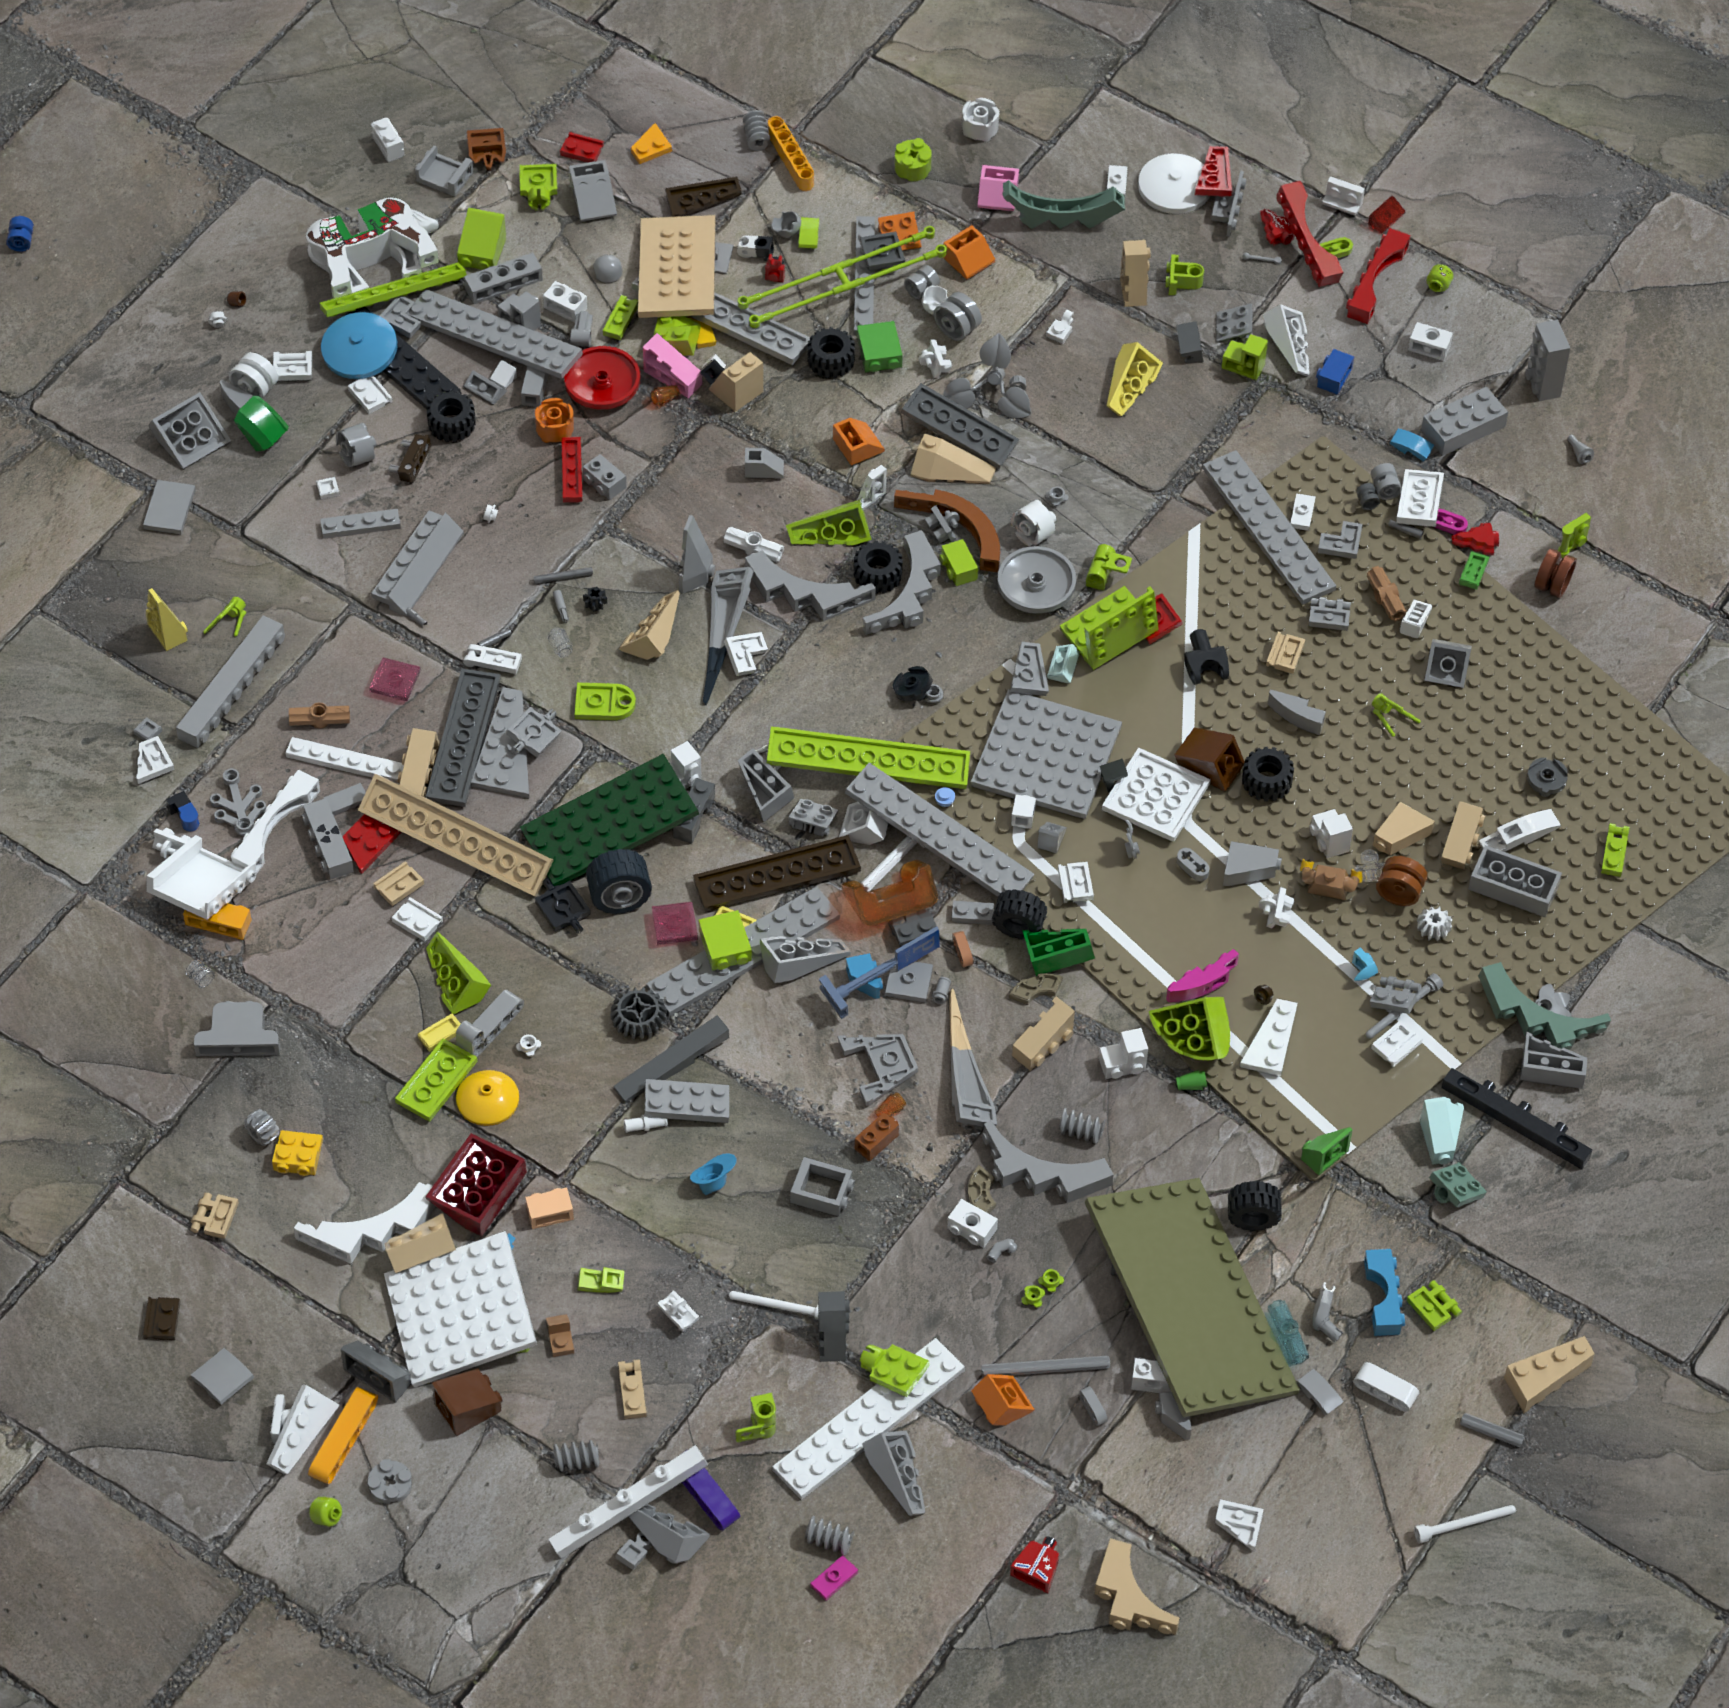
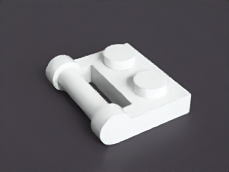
M312 351L284 354L274 352L273 366L278 373V381L312 380Z

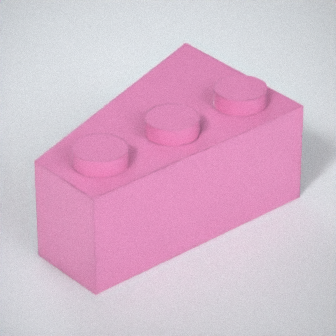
M658 333L643 346L644 372L687 398L702 385L700 370Z

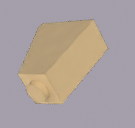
M1400 802L1375 833L1373 846L1380 852L1392 855L1430 836L1433 833L1435 821Z

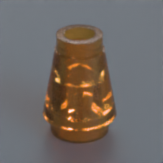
M677 385L657 387L651 391L650 397L654 405L662 406L679 396L680 390Z
M898 1092L890 1093L874 1112L877 1117L883 1112L890 1117L904 1110L903 1107L907 1104Z

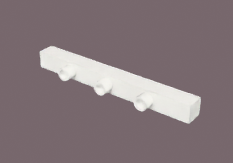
M695 1445L667 1464L657 1466L653 1473L631 1487L621 1489L617 1496L595 1510L582 1514L579 1520L549 1538V1541L556 1553L563 1558L700 1471L708 1463Z

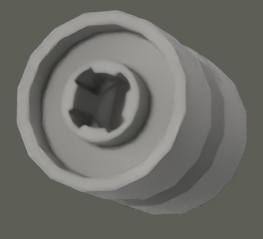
M928 265L923 266L904 280L907 292L915 299H920L927 287L940 284L936 271Z
M1383 463L1372 469L1370 475L1380 499H1393L1401 493L1402 487L1395 467L1392 464Z

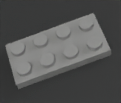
M646 1079L644 1117L728 1123L729 1085Z

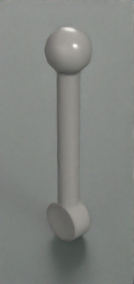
M1249 253L1243 254V259L1269 261L1274 262L1276 265H1280L1282 261L1280 257H1275L1274 259L1254 256Z

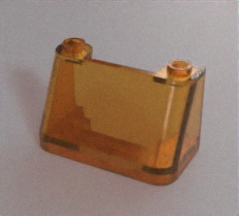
M917 859L902 865L900 869L902 881L866 892L862 884L857 881H848L841 884L845 898L861 922L868 926H874L935 905L938 900V893L930 865Z

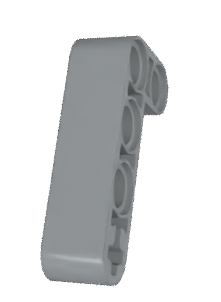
M504 990L473 1024L465 1020L459 1025L456 1031L457 1046L478 1057L521 1011L524 1000L509 990Z

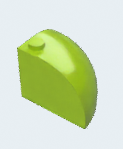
M1204 997L1148 1011L1157 1034L1161 1035L1168 1046L1179 1054L1197 1060L1222 1059L1228 1054L1230 1026L1224 997Z

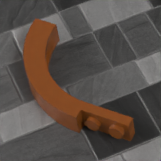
M935 489L934 495L895 490L894 508L933 513L931 508L937 506L942 516H946L944 513L947 510L957 512L960 516L958 523L972 534L978 544L981 555L979 570L998 573L1000 566L999 538L989 518L977 506L958 495Z

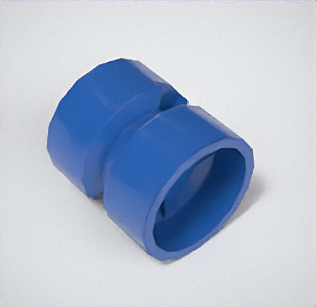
M24 216L11 218L6 241L10 249L23 252L30 248L34 228L32 220Z

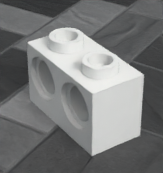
M555 281L543 295V305L545 309L575 323L576 314L587 310V296L582 292L569 288L565 284Z

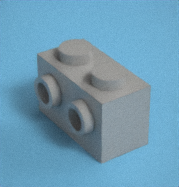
M601 454L583 466L584 481L588 485H592L601 496L611 500L627 488L626 475Z

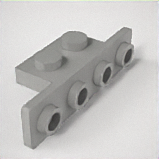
M1240 171L1236 191L1232 190L1231 196H1216L1211 220L1228 223L1227 236L1229 237L1231 231L1236 229L1237 220L1234 218L1239 216L1240 206H1238V203H1242L1243 198L1241 189L1245 190L1246 179L1243 178L1244 171Z

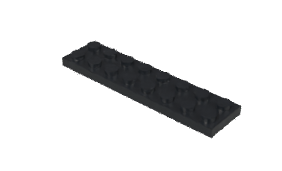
M364 306L357 308L355 311L349 312L346 315L360 312H372ZM396 334L397 352L393 361L383 370L386 375L425 409H427L430 399H434L436 394L441 395V392L444 391L446 393L449 391L461 392L459 387Z

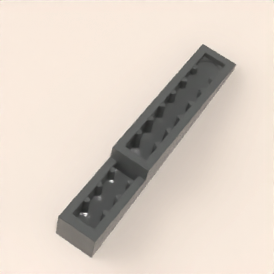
M716 1015L613 1086L614 1090L624 1103L629 1102L645 1092L646 1079L666 1080L694 1064L696 1057L729 1039L728 1027Z

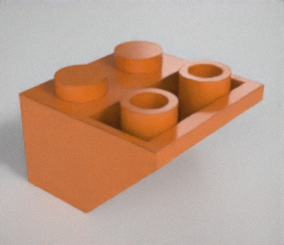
M972 225L943 243L947 248L946 256L943 258L966 280L995 262L985 237Z
M848 418L833 424V440L850 465L885 452V448L866 422Z

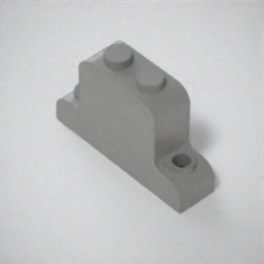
M226 1001L217 1003L213 1007L212 1028L209 1031H201L195 1035L194 1049L196 1056L280 1055L279 1037L273 1030H264L265 1017L263 1006L260 1003L253 1001Z

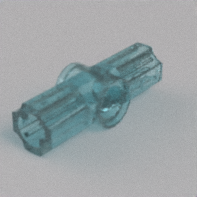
M1281 1299L1274 1301L1268 1305L1267 1309L1278 1332V1340L1283 1344L1291 1364L1303 1363L1309 1358V1353L1298 1331L1299 1325L1293 1319L1286 1301Z

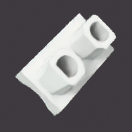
M930 340L929 348L923 350L919 356L920 364L930 367L933 378H939L941 372L948 373L952 367L950 360H943L947 355L946 347L938 346L936 340Z
M165 828L163 831L156 829L154 831L152 848L161 851L160 856L167 858L169 854L172 855L191 838L186 835L177 837L168 828Z
M1280 887L1278 894L1273 896L1268 894L1266 898H1262L1259 901V907L1264 910L1263 913L1269 914L1267 927L1273 928L1276 924L1286 927L1290 922L1291 915L1282 912V909L1289 911L1292 908L1294 899L1285 895V888Z
M672 1291L669 1296L657 1303V1306L682 1332L688 1330L699 1320V1316L689 1307L686 1300L681 1298L675 1291Z

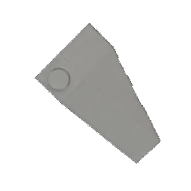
M689 515L683 531L682 550L684 551L680 566H683V574L680 573L679 592L682 594L707 584L710 576L714 575L716 565H713L711 551L692 515Z
M649 1504L628 1516L655 1549L671 1563L677 1564L682 1561H688L710 1536L709 1533L688 1521L685 1522V1525L675 1521V1516L670 1513L655 1512L656 1508Z

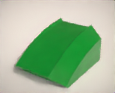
M259 396L250 398L238 410L234 419L235 424L256 452L265 451L273 446L288 431L289 427L282 417Z

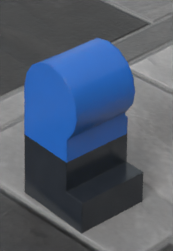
M184 791L166 799L169 813L171 815L177 813L184 830L192 832L198 829L200 823L197 810Z

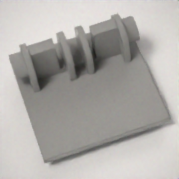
M1252 303L1217 312L1216 341L1220 342L1240 336L1242 341L1246 342L1252 333Z
M800 799L788 817L790 819L789 825H792V828L805 832L810 825L809 833H812L814 830L816 835L828 836L830 830L828 827L838 813V809L832 808L829 805L817 804L808 799Z

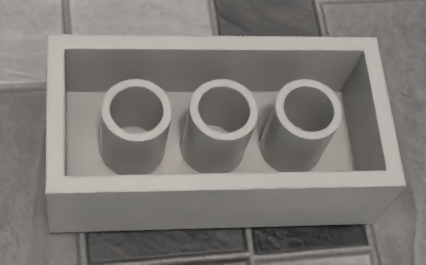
M1557 319L1536 324L1535 332L1532 334L1533 342L1530 345V357H1528V368L1525 370L1527 380H1530L1532 392L1534 395L1536 394L1539 401L1561 397L1570 346Z
M1484 387L1424 415L1421 431L1434 444L1439 453L1444 456L1506 427L1508 411L1489 388Z
M1485 845L1471 875L1468 890L1546 917L1558 890L1562 872Z

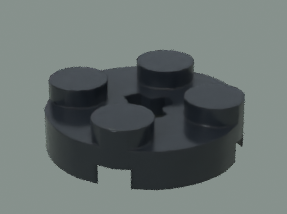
M924 667L908 668L909 672L905 674L901 672L897 675L893 682V689L899 700L921 701L925 698V693L930 689L933 679Z

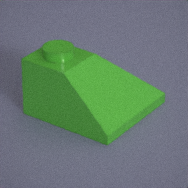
M1347 1127L1320 1135L1313 1141H1307L1302 1147L1301 1160L1318 1175L1322 1174L1349 1152L1353 1129Z

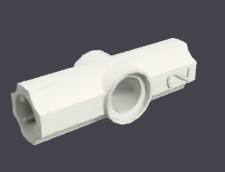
M728 527L724 537V543L745 550L748 556L763 550L770 560L777 562L781 559L784 551V546L763 539L762 535L755 531L747 533L733 527Z

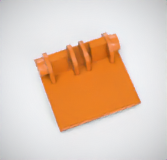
M914 212L878 218L879 233L897 232L899 241L919 233ZM920 240L901 246L902 251L922 247Z

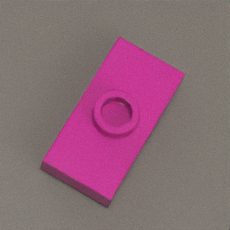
M842 1555L814 1579L810 1586L827 1601L858 1574V1569Z

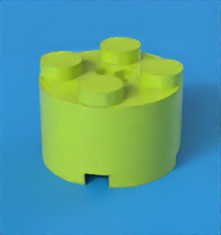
M921 138L897 144L895 150L896 174L900 178H905L912 182L925 179L931 171L932 152L930 147Z

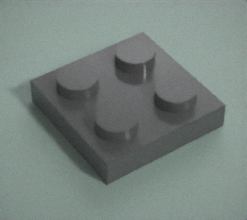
M897 232L860 237V244L864 255L899 242ZM899 246L867 258L865 261L868 271L894 267L904 263L905 258L902 248Z

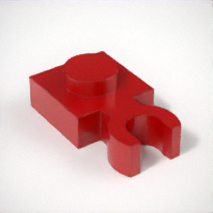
M769 254L765 266V280L784 283L785 265L781 264L782 256L779 255V259L775 260L772 258V254Z

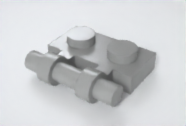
M1326 597L1312 598L1309 626L1348 631L1351 602H1343V599H1337V601L1326 600Z
M1393 976L1388 978L1381 977L1380 985H1385L1386 987L1376 988L1370 1000L1371 1007L1410 1014L1417 1000L1416 994L1412 992H1420L1421 984L1414 983V980L1409 979L1406 981L1398 980L1397 977ZM1395 988H1401L1403 991L1395 990Z

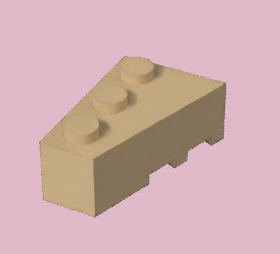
M1146 240L1123 241L1120 282L1125 307L1147 306V283L1150 268L1148 259L1151 258L1150 247L1146 246Z
M1459 802L1441 856V863L1464 870L1466 864L1471 863L1473 857L1471 850L1473 845H1477L1480 835L1477 833L1479 828L1483 827L1486 817L1483 815V808Z

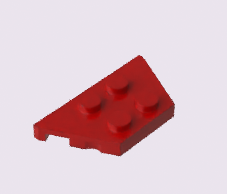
M363 814L342 837L352 860L355 861L358 867V871L363 874L402 832Z

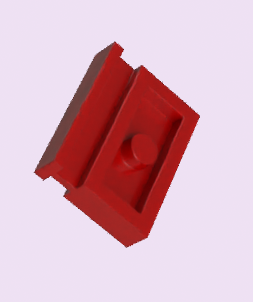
M569 132L568 138L565 139L560 149V156L586 163L595 162L601 153V149L604 147V141Z

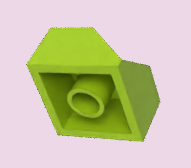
M685 316L658 317L654 335L658 333L683 356H692L695 352L701 326Z

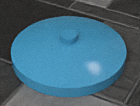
M366 312L353 313L341 317L329 326L322 338L321 352L326 365L335 374L348 379H364L380 373L389 366L397 352V338L391 324L381 316Z

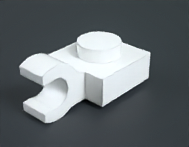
M1066 310L1061 321L1055 319L1048 329L1046 337L1063 344L1072 332L1070 324L1073 321V318H1071L1073 312Z

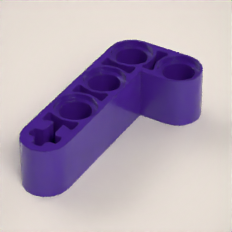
M705 1468L682 1481V1484L719 1530L724 1531L740 1518L736 1507Z

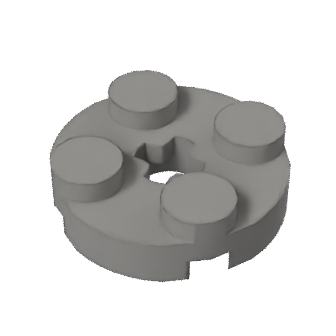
M390 1459L382 1460L380 1464H377L370 1471L368 1476V1488L371 1496L383 1504L404 1500L412 1489L411 1472L400 1462L391 1461ZM387 1479H394V1485L389 1484V1486H386Z

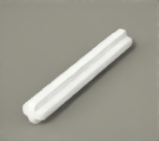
M907 836L861 882V888L869 892L918 842Z

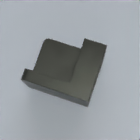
M1123 759L1100 766L1107 792H1111L1113 789V781L1128 776Z

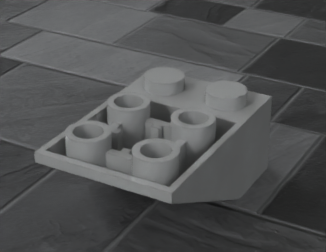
M601 160L569 166V180L580 221L617 216L606 161Z

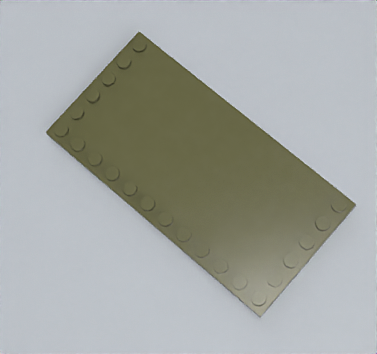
M1200 1178L1088 1197L1084 1203L1183 1418L1293 1396L1299 1393V1386Z

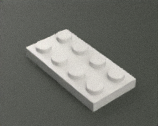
M1405 469L1397 523L1436 527L1444 473Z

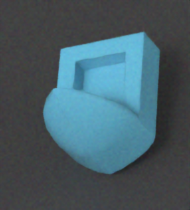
M1361 947L1354 951L1352 963L1360 970L1354 981H1363L1378 973L1377 966L1369 953H1365Z

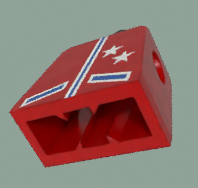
M1049 1536L1045 1537L1042 1544L1030 1541L1012 1563L1010 1576L1048 1594L1059 1563L1060 1554L1054 1550L1057 1541Z

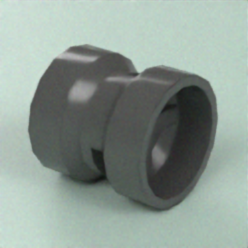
M1365 483L1357 488L1356 493L1358 498L1361 499L1362 509L1372 510L1380 504L1374 484Z

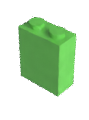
M894 321L857 326V341L865 372L902 368L903 355Z

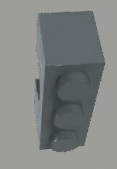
M696 778L688 793L698 809L699 815L673 828V838L690 844L693 843L700 829V820L703 812L708 813L715 799V784Z

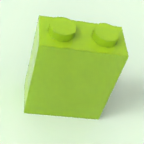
M738 910L699 919V933L712 971L717 969L723 970L729 966L743 965L752 961V949Z

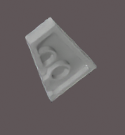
M1021 642L1010 692L1047 696L1049 688L1040 644Z

